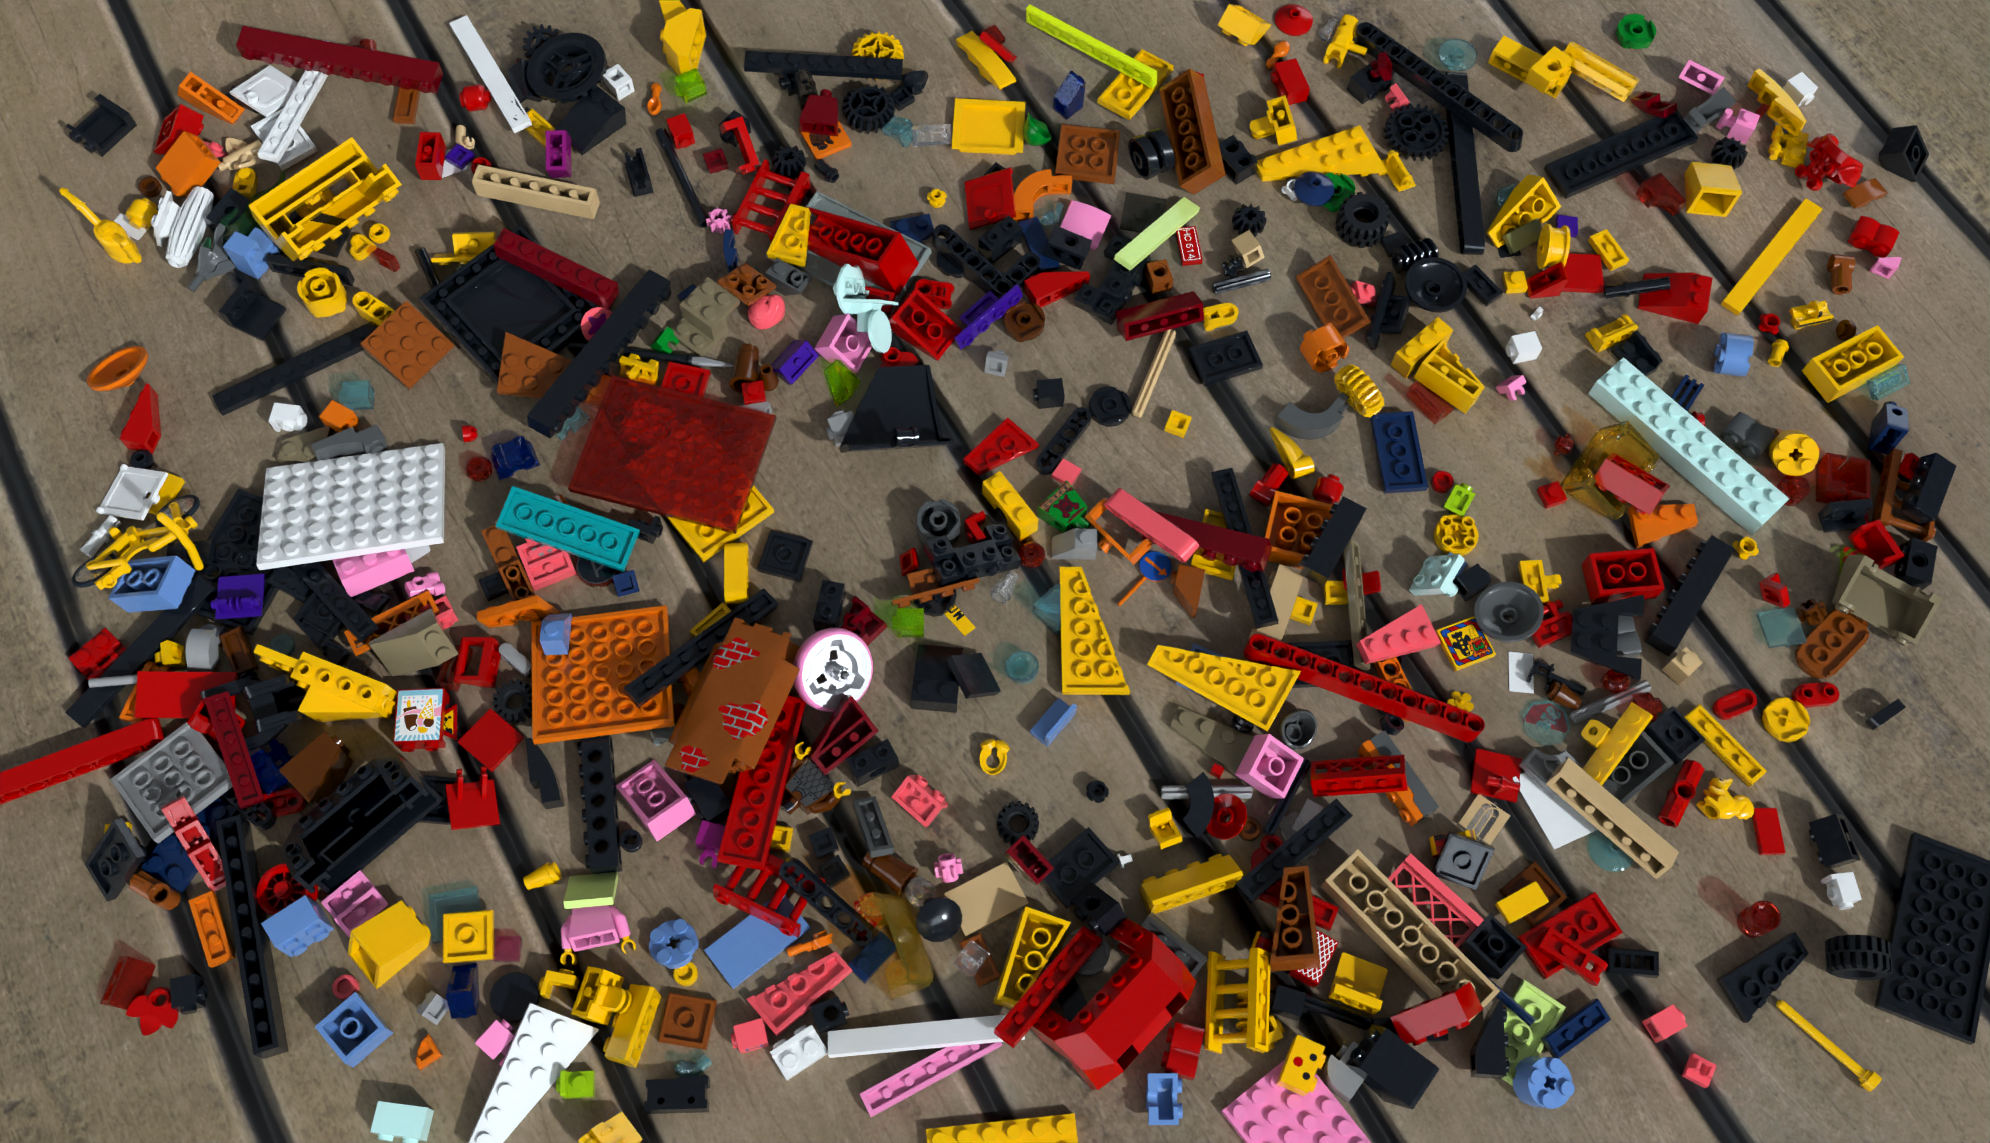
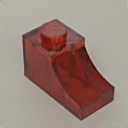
M1661 172L1642 182L1636 192L1639 200L1647 208L1659 207L1668 211L1672 216L1678 214L1686 203L1682 195Z

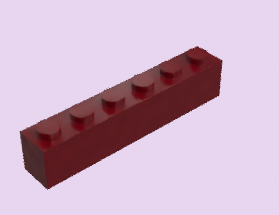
M505 228L494 243L497 257L609 311L619 295L617 282Z
M1155 511L1196 540L1199 547L1192 556L1195 554L1202 556L1208 561L1219 560L1228 566L1239 565L1252 572H1256V570L1264 572L1272 550L1269 539ZM1136 531L1141 542L1147 539L1141 533Z

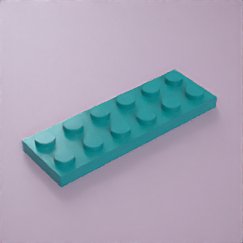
M512 486L496 523V528L622 572L626 569L640 534V529Z

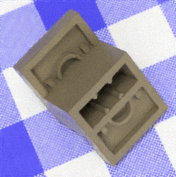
M707 277L680 304L683 318L672 328L675 331L673 334L680 341L681 345L697 357H703L729 331L726 318L740 305L739 299Z

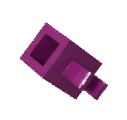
M702 820L695 841L697 848L704 850L699 857L700 865H704L705 859L712 858V868L717 867L716 854L719 853L725 826Z

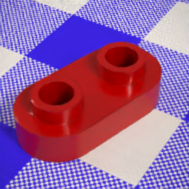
M1821 682L1801 684L1792 691L1791 696L1794 702L1798 701L1804 708L1834 704L1839 699L1840 693L1834 684ZM1804 692H1807L1809 697L1805 696Z
M295 788L263 795L266 805L274 804L272 810L276 813L277 817L298 813L306 805V799ZM298 799L297 804L291 806L292 801ZM261 812L258 813V814H260L262 817L266 818L263 813H261Z

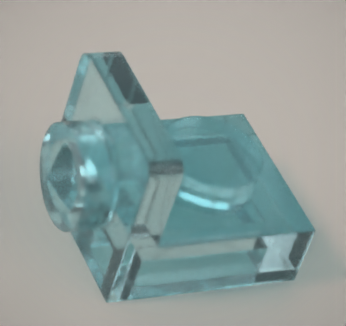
M894 116L882 128L885 135L898 138L905 148L918 135L911 120Z

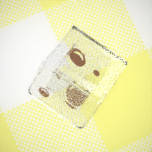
M970 940L958 954L954 965L970 977H974L990 956V953Z

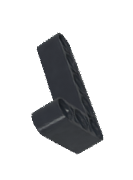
M941 224L934 229L932 237L933 247L986 294L991 291L1000 299L1016 284L1021 289L1024 286V281L1037 273L1040 258L1033 252L1024 254L1002 274L949 226ZM938 236H944L946 239H940ZM953 249H958L961 252H955ZM972 262L976 266H971L968 263ZM1026 263L1032 264L1033 267L1027 266ZM983 276H989L991 279H985ZM1012 276H1016L1020 280H1015ZM999 289L1005 290L1006 293H1001Z

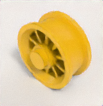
M1551 224L1543 226L1537 245V266L1539 269H1544L1546 266L1551 267L1559 262H1562L1565 266L1571 238L1570 229L1567 225H1563L1561 228L1552 227Z

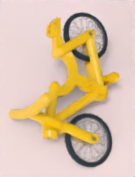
M184 495L167 503L159 510L155 517V523L159 526L157 528L143 530L142 528L130 526L122 534L118 528L111 527L109 534L115 542L100 555L83 563L75 571L72 577L73 585L79 588L96 585L100 590L105 587L112 588L116 585L117 579L120 576L131 572L132 568L128 561L136 553L146 548L151 552H155L177 538L187 550L194 568L198 571L202 570L204 567L195 545L188 537V529L198 527V524L191 516L199 508V498L195 495ZM154 537L147 541H144V538Z

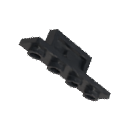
M1387 272L1385 279L1382 280L1381 294L1377 297L1376 310L1371 316V326L1366 332V341L1369 342L1371 349L1377 348L1381 333L1401 334L1411 299L1409 296L1393 295L1396 282L1392 272Z

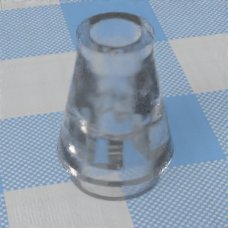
M1007 571L991 587V597L998 603L1009 601L1019 576L1014 571Z

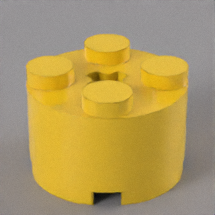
M315 268L306 272L302 281L299 280L297 285L298 294L313 316L317 318L329 317L346 309L347 291L336 273L326 268Z
M1791 429L1781 432L1772 440L1769 446V457L1782 473L1789 476H1800L1811 472L1815 468L1819 459V449L1816 442L1806 433ZM1794 449H1796L1798 453L1792 457L1789 453H1793Z

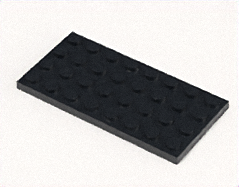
M1913 833L1909 839L1888 940L1891 943L1893 974L1880 979L1874 1008L1971 1045L1975 1043L1990 963V860L1918 833Z

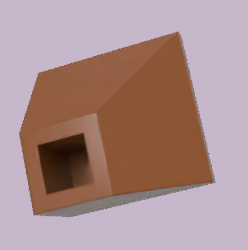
M747 263L742 264L717 281L720 286L748 306L776 289L777 286Z

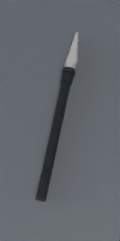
M569 341L568 348L582 350L587 343ZM625 348L622 355L629 356L632 353L643 359L675 362L689 366L734 367L733 364L705 357H694L693 354H671Z

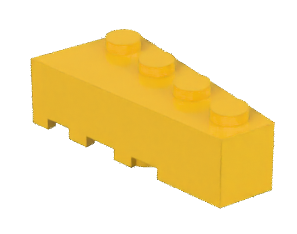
M1025 907L1021 911L993 1004L1010 1010L1016 1005L1038 978L1071 922L1029 907Z

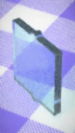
M1774 608L1773 611L1757 613V618L1769 648L1782 646L1789 648L1790 645L1807 642L1794 608L1781 610Z

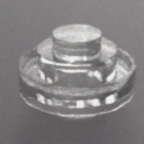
M915 877L909 881L905 888V894L910 904L918 909L923 906V902L927 898L939 897L935 886L925 878Z

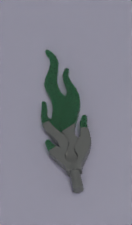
M281 171L277 182L273 186L251 196L244 212L234 223L228 226V223L237 215L239 211L237 208L220 220L214 232L211 249V238H205L199 251L198 267L195 272L196 277L187 286L190 291L195 292L203 281L230 272L236 267L232 260L228 259L229 255L223 246L235 231L247 237L255 227L264 231L254 221L255 219L248 205L283 183L286 176L285 171Z

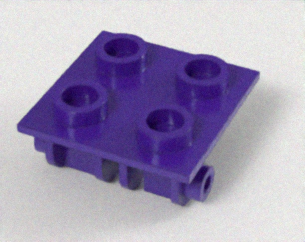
M265 574L219 577L217 598L211 601V608L216 609L215 619L262 616Z

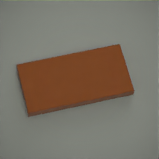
M1331 255L1295 276L1323 326L1327 323H1332L1343 339L1371 323Z

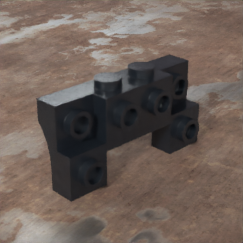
M1113 235L1104 249L1105 258L1115 261V254L1130 243V241ZM1150 254L1132 270H1128L1115 261L1099 289L1085 283L1082 285L1074 298L1075 306L1092 313L1103 322L1112 325L1116 319V311L1121 310L1124 304L1130 301L1135 286L1138 287L1141 283L1146 263L1151 261Z
M1005 522L985 526L983 533L986 536V541L954 549L946 536L926 540L924 551L931 562L940 588L975 578L994 576L997 573L1019 568L1021 558L1012 544L1014 537Z

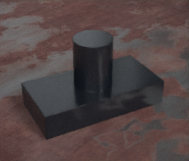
M179 540L168 544L166 556L176 555L189 566H193L187 550ZM212 540L194 541L193 544L199 553L203 565L213 564L216 544Z

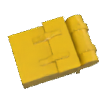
M620 1112L606 1122H601L591 1128L578 1142L640 1143L643 1139L624 1113Z

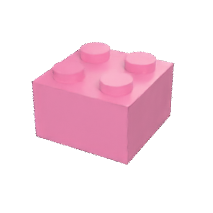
M1270 734L1255 735L1235 775L1268 798L1283 799L1304 758Z

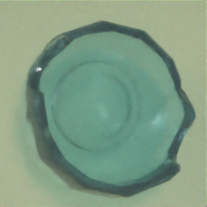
M1016 652L1005 662V673L1016 684L1025 685L1031 683L1039 673L1038 659L1030 652Z

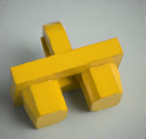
M632 353L628 357L621 356L619 359L621 364L620 376L629 378V385L636 387L639 382L656 386L659 371L658 361L650 359L647 363L641 362V358Z

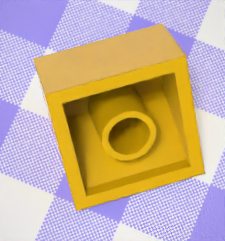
M1233 4L1228 5L1218 23V26L1223 28L1222 32L1230 37L1233 34L1238 37L1237 41L1245 46H1248V44L1255 45L1272 25L1244 7Z

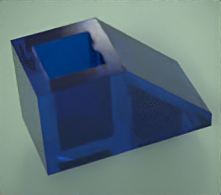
M1071 70L1054 95L1053 109L1066 120L1083 108L1086 82L1080 75Z

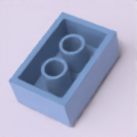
M176 555L129 560L128 564L132 568L131 572L123 574L118 578L108 599L128 613L178 609L186 589L192 581L195 569Z

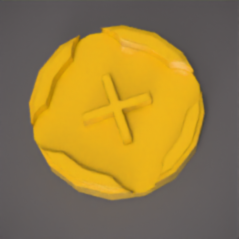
M1787 697L1776 698L1767 704L1763 710L1762 721L1765 729L1771 736L1779 741L1793 742L1806 735L1810 725V717L1801 703L1789 700L1790 698Z

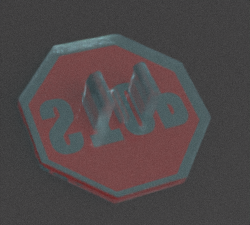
M1551 701L1532 702L1522 716L1526 735L1542 746L1561 744L1571 730L1566 710Z

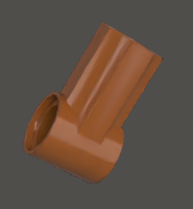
M1838 254L1830 256L1827 270L1831 272V288L1834 294L1843 295L1850 293L1852 290V272L1855 268V257Z
M142 870L134 874L130 879L129 889L164 910H172L180 902L181 896L177 890ZM167 893L166 898L162 900V897Z

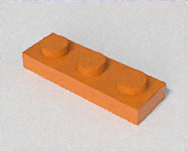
M209 891L188 900L208 966L213 968L236 958L216 893Z

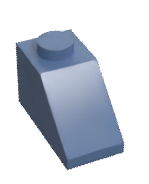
M571 613L548 614L542 620L540 643L545 655L568 654L572 621Z

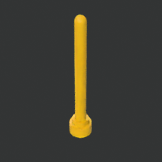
M1778 1000L1776 1002L1779 1010L1857 1075L1858 1080L1861 1082L1860 1085L1865 1090L1870 1092L1881 1082L1882 1077L1875 1071L1863 1069L1785 1001Z

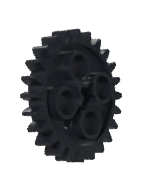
M1411 103L1408 108L1402 105L1400 110L1396 108L1394 113H1390L1389 118L1386 120L1384 139H1388L1387 146L1393 145L1392 150H1398L1399 156L1405 154L1406 160L1409 156H1412L1413 161L1417 157L1423 161L1425 156L1431 160L1432 155L1437 157L1439 151H1443L1448 141V126L1444 125L1446 120L1439 119L1440 113L1433 114L1435 109L1428 111L1427 105L1423 109L1420 108V104H1417L1416 108Z

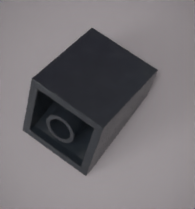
M1372 1025L1364 1033V1038L1358 1047L1351 1052L1350 1059L1346 1063L1351 1070L1364 1079L1363 1082L1384 1102L1412 1110L1439 1071L1435 1064L1390 1030Z

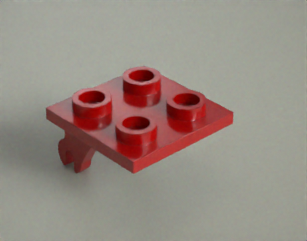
M486 766L480 768L479 782L463 783L462 769H456L455 784L445 785L451 830L500 824L494 779L487 780Z

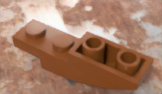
M496 524L482 530L481 533L512 600L518 601L525 599L529 595H536L507 532L497 529Z

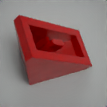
M1562 262L1526 279L1529 298L1553 297L1561 294L1568 281Z

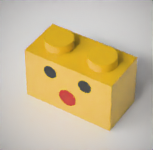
M1297 1034L1292 1040L1276 1084L1303 1097L1309 1091L1313 1092L1318 1078L1314 1077L1317 1068L1321 1069L1326 1059V1055L1323 1054L1325 1046Z

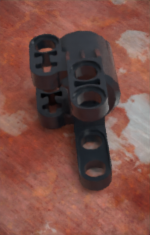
M288 674L265 681L241 678L199 693L201 700L227 691L230 696L245 693L255 718L254 724L257 733H260L244 739L248 751L269 745L288 727V724L308 718V716L298 711L306 695L305 690L296 686L297 681L291 677L289 678ZM219 749L218 753L220 757L223 759L221 750Z

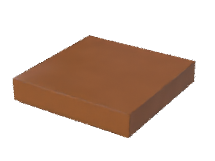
M669 992L658 1042L707 1051L717 1000Z

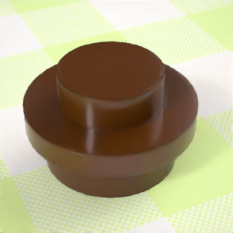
M1842 320L1836 327L1838 339L1848 340L1853 338L1856 334V325L1850 320Z

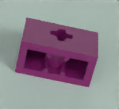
M566 130L546 131V171L551 178L572 177L571 137Z

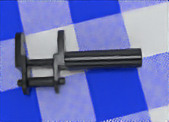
M1538 658L1537 661L1534 660L1535 665L1530 668L1526 682L1530 683L1531 677L1538 673L1545 676L1546 684L1544 690L1549 689L1550 683L1557 681L1563 682L1570 690L1583 696L1586 687L1552 673L1555 670L1553 663L1547 665L1541 662V658ZM1538 667L1547 669V674L1539 671Z

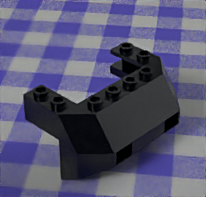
M398 754L373 759L366 765L361 766L347 781L342 782L328 797L320 800L318 805L308 814L300 817L298 822L294 824L280 854L291 876L311 894L315 891L314 886L317 884L330 895L359 870L364 869L444 799L411 763Z

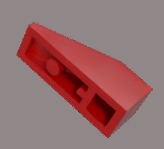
M1088 271L1042 272L1038 275H1031L1024 281L1023 292L1032 305L1035 303L1042 308L1080 290L1084 283L1089 285L1090 273Z

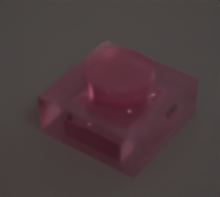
M496 936L494 961L520 962L522 937Z

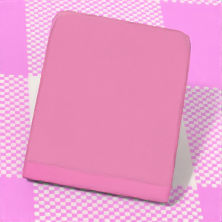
M1879 258L1869 271L1889 279L1898 269L1902 258Z

